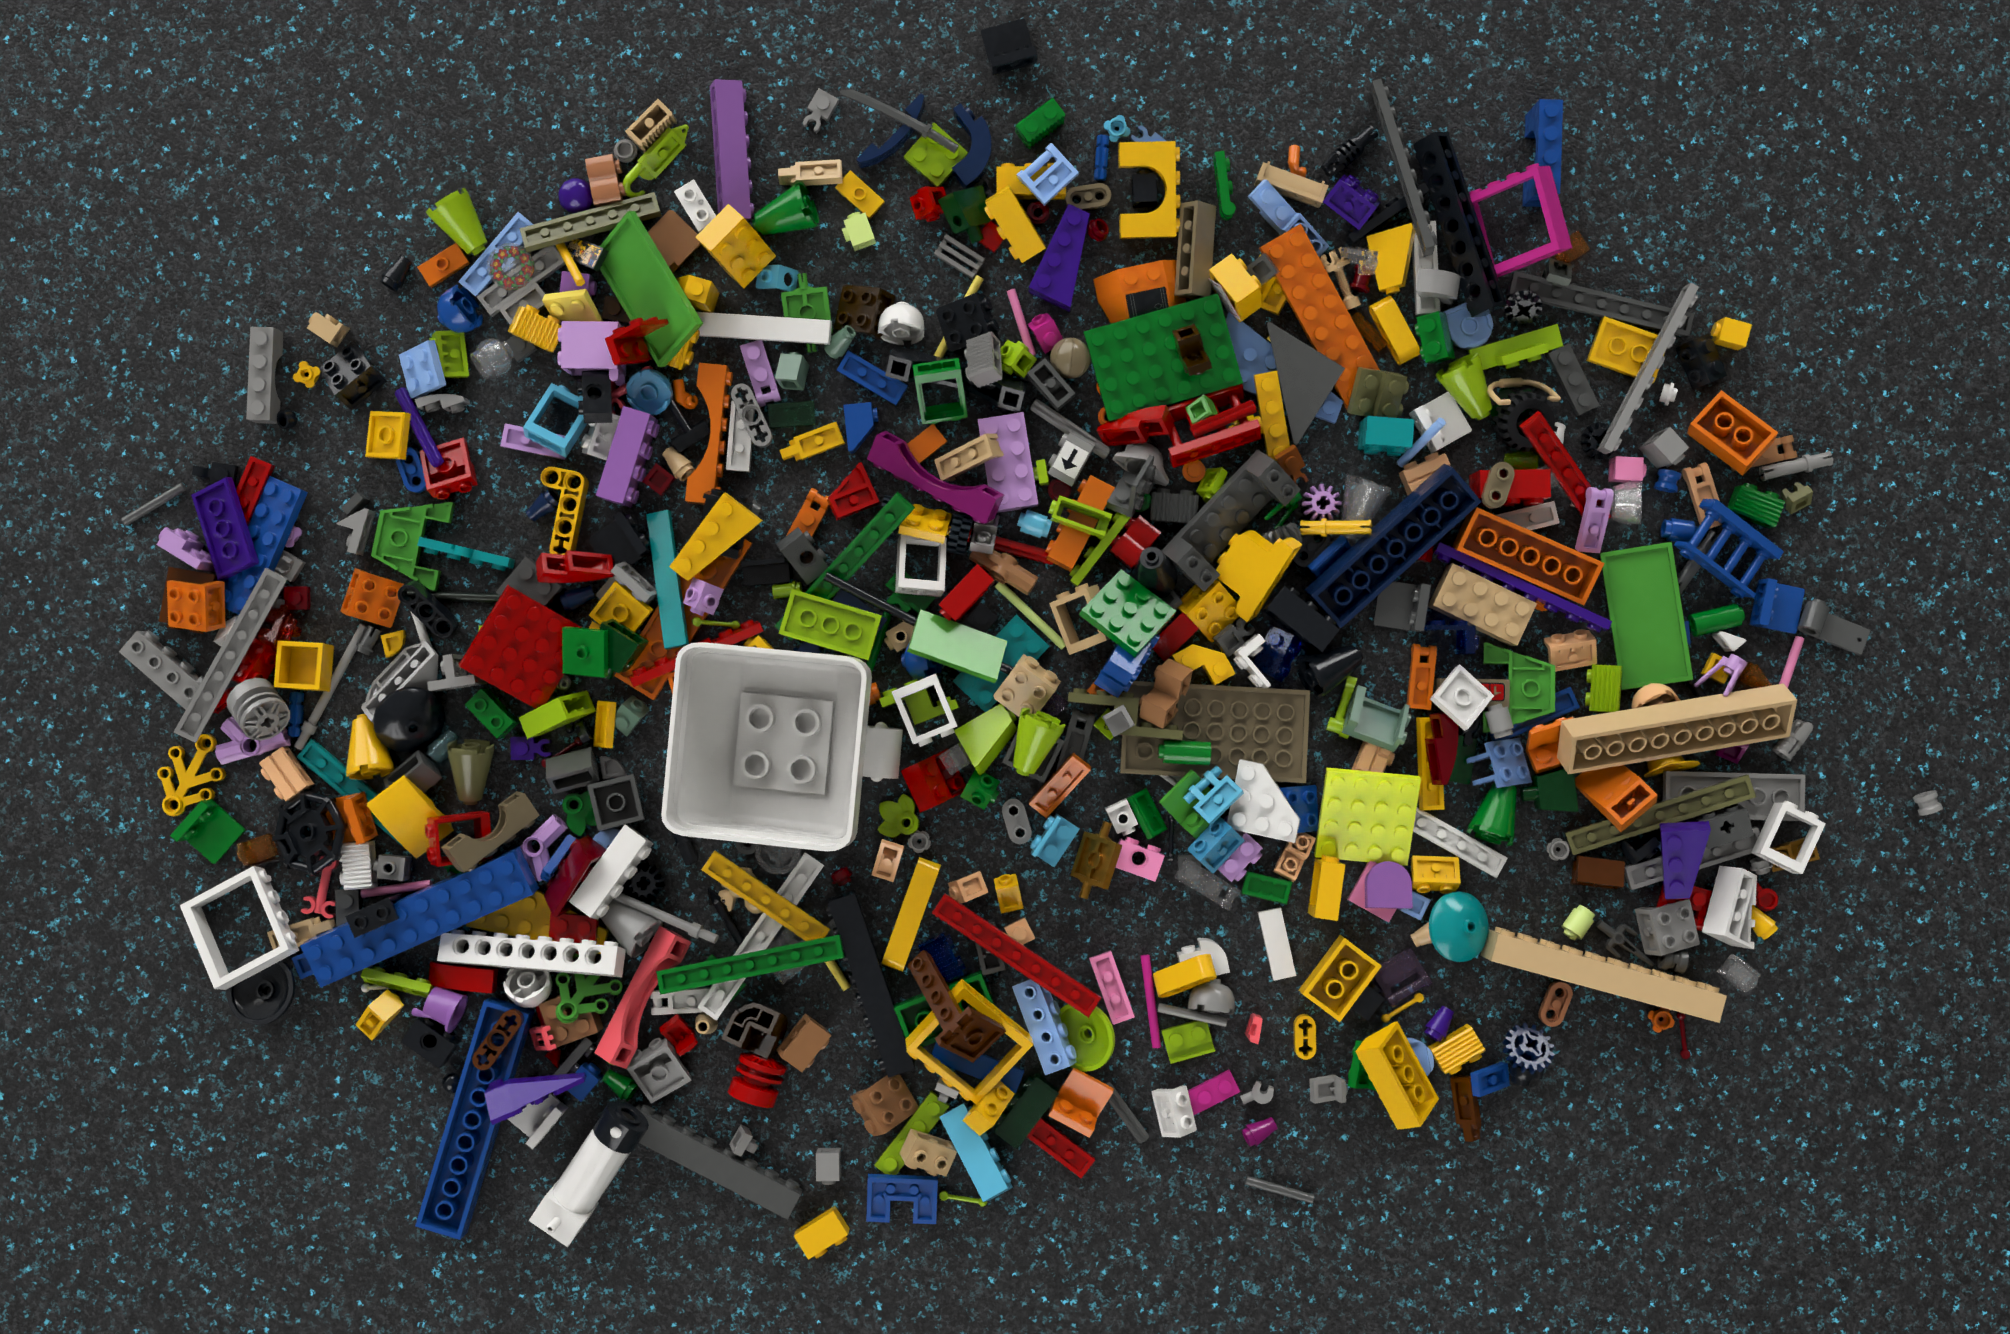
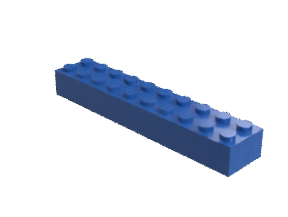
M519 846L479 864L470 872H460L394 901L393 905L400 919L354 938L350 926L346 922L308 939L300 947L321 988L529 897L539 889V886Z
M489 997L483 1001L415 1227L461 1240L467 1234L501 1124L499 1122L492 1125L484 1093L489 1088L488 1084L495 1080L502 1079L505 1081L515 1078L535 1012L534 1009L523 1008L494 997ZM510 1009L521 1011L524 1016V1023L495 1064L487 1070L477 1069L473 1065L472 1057L502 1014ZM515 1015L507 1016L509 1022L503 1029L508 1030L511 1025L517 1024ZM495 1033L492 1037L493 1043L497 1046L503 1045L504 1036L500 1033ZM489 1049L484 1055H479L482 1058L480 1062L482 1064L490 1062L487 1060V1057L494 1050Z

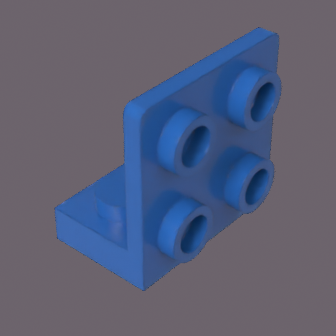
M1775 579L1758 580L1749 625L1795 634L1797 632L1805 590L1777 583L1778 580Z
M1317 786L1279 787L1294 812L1300 818L1298 833L1318 831Z

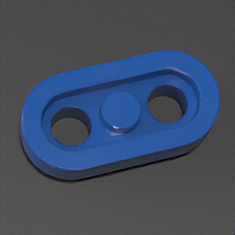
M407 447L406 460L396 459V463L405 487L409 491L421 493L426 490L420 454L417 450ZM412 456L413 462L408 464L407 458ZM419 477L421 483L416 486L414 481Z

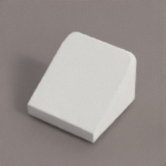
M1723 631L1711 634L1725 652L1735 651L1747 641L1744 638Z

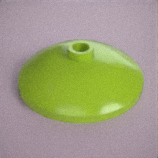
M1069 1004L1062 1007L1059 1016L1061 1022L1068 1029L1067 1038L1077 1054V1058H1075L1077 1062L1070 1067L1084 1072L1102 1067L1111 1058L1115 1047L1114 1029L1109 1018L1097 1006L1089 1018Z

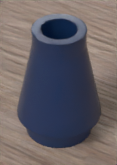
M551 489L542 491L530 508L526 510L527 516L535 522L539 518L557 510L559 497Z
M590 585L563 590L564 593L559 594L565 612L569 610L573 612L595 598Z

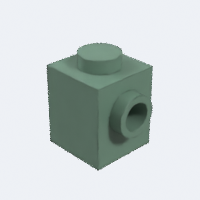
M781 353L775 380L782 389L804 390L810 365L803 355L799 353Z

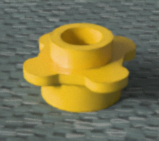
M302 361L299 363V369L293 375V379L297 383H304L307 388H312L315 386L321 371L318 367H312L308 362Z

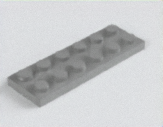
M1663 771V801L1747 774L1750 777L1756 797L1737 804L1742 805L1748 810L1750 820H1766L1773 804L1784 803V801L1796 804L1798 806L1797 810L1805 813V775ZM1786 813L1782 821H1800Z

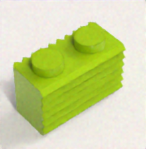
M1592 664V669H1587V683H1591V690L1586 692L1585 706H1589V711H1620L1622 666Z

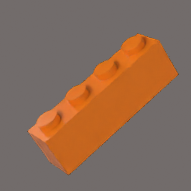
M1090 475L1088 480H1082L1077 490L1081 493L1077 502L1103 511L1115 487ZM1067 509V512L1070 513L1067 519L1091 528L1095 527L1098 519ZM1059 524L1056 529L1059 535L1056 541L1051 539L1045 552L1049 553L1047 556L1048 561L1071 572L1090 534Z

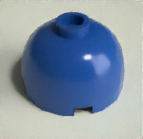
M455 285L440 296L437 303V317L443 326L456 333H467L480 327L483 322L482 314L478 316L475 307H479V305L466 288L462 287L459 289L458 285Z
M909 644L907 645L905 653L901 656V662L913 679L919 681L933 674L941 673L942 664L907 652Z

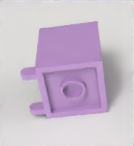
M562 321L561 328H558V341L561 342V351H558L557 357L558 365H561V368L571 376H582V371L609 370V379L614 381L619 387L625 384L626 364L614 365L605 338L612 335L614 329L623 326L619 322Z

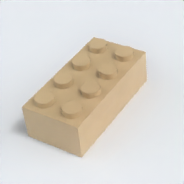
M1452 563L1446 566L1428 607L1509 646H1517L1537 603Z

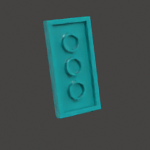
M1017 614L995 636L1007 641L1002 662L1012 667H1015L1023 654L1037 660L1050 647ZM999 671L997 681L992 683L961 672L953 682L986 712L997 702L994 699V693L1008 675Z

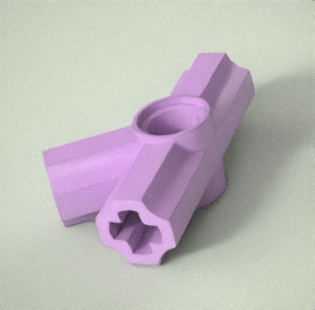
M231 716L226 719L220 729L232 741L216 745L215 753L220 764L224 765L248 757L262 755L265 752L281 747L290 746L291 737L288 736V730L285 727L272 738L255 740L257 747L255 751H252L250 748L252 739L246 737L238 723Z
M555 814L543 823L530 837L525 839L520 846L536 881H542L540 875L550 860L549 846L568 829L566 823ZM533 840L539 842V851H535L532 848Z

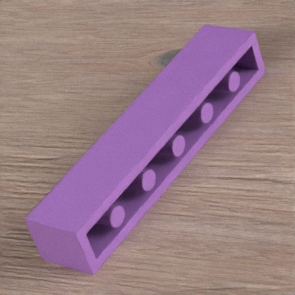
M715 79L710 85L718 214L729 204L748 222L754 215V205L750 203L752 181L749 180L748 171L751 169V159L747 157L749 135L745 131V126L748 123V114L744 111L746 89H743L741 80Z

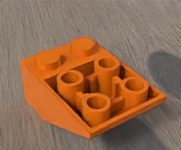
M1624 765L1582 772L1575 778L1576 788L1620 832L1624 831L1657 803L1658 795L1639 776Z

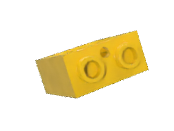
M1322 855L1321 859L1315 858L1308 905V914L1314 918L1338 921L1345 864L1339 862V858Z

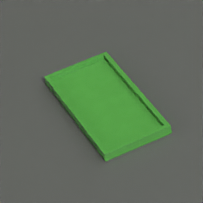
M628 211L600 245V247L609 251L600 270L630 320L637 318L647 320L652 317H658V320H668V325L643 337L658 367H665L701 327L703 322L636 212Z
M1672 542L1599 553L1600 561L1605 563L1602 568L1609 618L1612 621L1611 631L1617 666H1622L1621 690L1640 688L1651 683L1668 684L1693 680Z

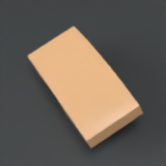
M1305 832L1298 833L1296 843H1286L1273 872L1291 882L1296 881L1316 838Z

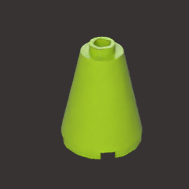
M462 188V194L457 190L435 203L437 208L434 211L429 208L426 213L468 255L473 253L474 256H477L486 250L484 245L488 242L470 195L466 188Z
M1475 353L1474 356L1472 354L1463 356L1448 364L1449 368L1447 371L1444 372L1442 368L1436 373L1437 380L1471 419L1477 418V420H1481L1490 415L1489 411L1492 409V404L1487 393L1486 379L1478 353Z
M1022 708L1020 712L1013 760L1016 772L1023 776L1035 774L1066 726L1065 724L1060 725L1061 720L1038 710L1036 714L1029 713L1030 708Z

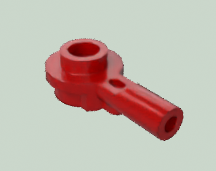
M1757 882L1756 907L1763 911L1773 910L1778 904L1776 892L1769 888H1762Z

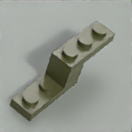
M1074 688L1073 692H1068V702L1114 706V709L1124 705L1135 725L1119 735L1174 740L1183 739V731L1178 730L1177 725H1166L1164 729L1155 728V725L1152 723L1141 722V727H1137L1139 698H1134V693L1122 692L1120 697L1117 698L1110 696L1109 692L1097 690L1096 695L1087 694V689Z

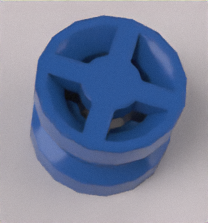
M1658 469L1657 475L1659 479L1655 483L1654 488L1664 492L1677 493V482L1681 479L1682 474L1673 470Z

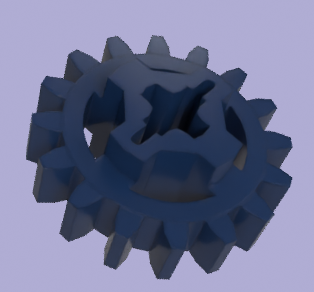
M1523 1023L1521 1027L1515 1025L1512 1030L1510 1029L1502 1042L1506 1046L1502 1051L1509 1054L1506 1060L1514 1062L1513 1068L1520 1066L1522 1073L1529 1069L1530 1074H1534L1536 1070L1542 1072L1545 1067L1547 1068L1550 1065L1551 1059L1555 1056L1551 1051L1555 1046L1548 1043L1551 1039L1550 1036H1543L1544 1029L1537 1031L1535 1024L1528 1028V1025Z

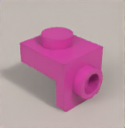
M1048 313L1035 316L1032 322L1027 324L1045 354L1051 351L1058 341L1063 339L1053 318Z

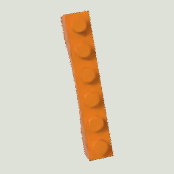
M699 363L697 387L708 406L710 438L702 461L687 478L685 496L687 503L704 505L706 499L703 498L705 492L711 491V489L721 490V487H718L719 478L723 477L724 465L720 464L721 455H725L726 450L723 432H727L728 418H725V411L730 408V395H727L728 386L732 385L733 373L729 372L730 369L727 365Z

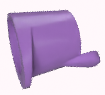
M436 986L429 993L423 1011L413 1008L411 1014L416 1017L431 1018L445 1025V1031L451 1033L465 1012L468 996Z

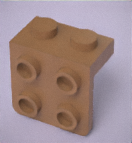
M669 210L648 231L672 273L701 245L695 238L698 234L673 210Z
M900 1074L890 1078L886 1075L869 1088L857 1091L850 1096L854 1109L857 1113L861 1114L865 1121L864 1126L866 1130L873 1136L887 1133L914 1114L918 1109L915 1099Z

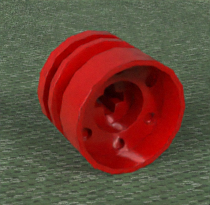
M741 1053L738 1060L742 1064H737L735 1069L744 1076L732 1077L728 1094L754 1106L773 1108L779 1091L771 1086V1084H782L783 1079L779 1075H785L786 1066L772 1058L766 1059L757 1054Z

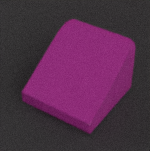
M1749 744L1717 749L1716 755L1738 764Z

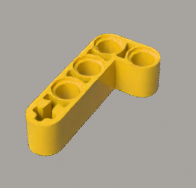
M547 467L541 473L542 483L551 489L561 491L550 543V554L564 555L565 553L561 554L558 552L559 548L576 551L589 481L579 472L557 467ZM556 472L558 480L556 483L550 484L549 476ZM575 477H580V486L573 489L571 486L572 480ZM574 499L576 501V508L573 511H568L567 503ZM566 522H570L572 525V529L568 534H564L562 531V527ZM560 537L569 539V542L560 540Z

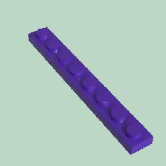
M1441 542L1437 544L1433 552L1438 555L1437 559L1450 564V561L1470 572L1473 571L1480 574L1481 577L1491 582L1495 581L1502 584V587L1512 592L1517 591L1523 594V597L1533 602L1537 600L1545 604L1544 608L1551 612L1557 613V611L1565 613V618L1578 623L1580 620L1587 623V628L1600 633L1601 630L1606 631L1610 628L1611 620Z

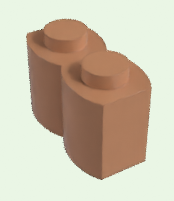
M613 154L585 159L592 199L596 208L624 200L623 196H626L623 182L620 183L619 174L622 173L620 160H616Z

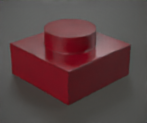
M656 463L642 482L663 496L676 478Z
M284 587V610H310V587Z

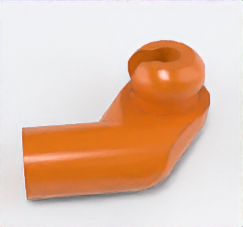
M1291 145L1288 152L1290 172L1306 178L1307 169L1299 167L1300 146Z
M683 379L673 380L675 401L686 409H694L698 405V398L685 391Z

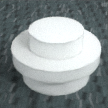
M1672 382L1671 384L1664 383L1659 400L1667 406L1669 401H1675L1678 390L1673 388L1674 383Z

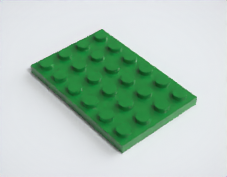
M1218 293L1083 332L1109 422L1122 418L1136 410L1170 405L1243 384ZM1195 324L1201 335L1204 351L1211 361L1212 369L1206 370L1200 375L1189 376L1188 373H1185L1181 364L1172 331Z

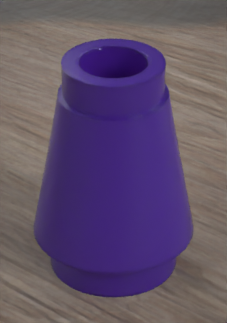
M1441 1006L1425 1025L1426 1030L1424 1034L1437 1042H1441L1443 1038H1446L1454 1012L1445 1006Z

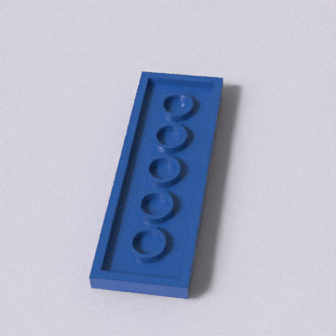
M269 476L248 525L259 563L224 581L226 609L239 615L264 569L267 567L275 571L308 492Z

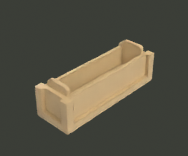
M1270 161L1268 163L1263 162L1254 184L1258 186L1262 180H1268L1280 195L1316 208H1320L1329 186L1324 184L1325 181L1319 183L1271 166Z
M986 433L935 459L940 480L954 481L956 480L955 477L995 457L1004 456L997 440L998 435Z

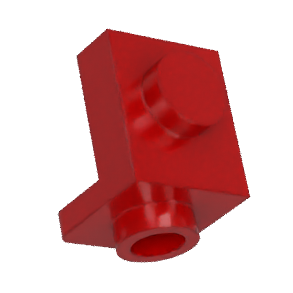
M678 1014L659 1027L660 1033L675 1047L676 1053L679 1056L691 1051L698 1043L695 1031Z

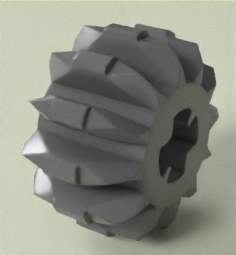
M1295 523L1279 526L1263 534V537L1272 544L1279 538L1284 540L1288 537L1295 538L1300 543L1303 541L1300 529H1298Z

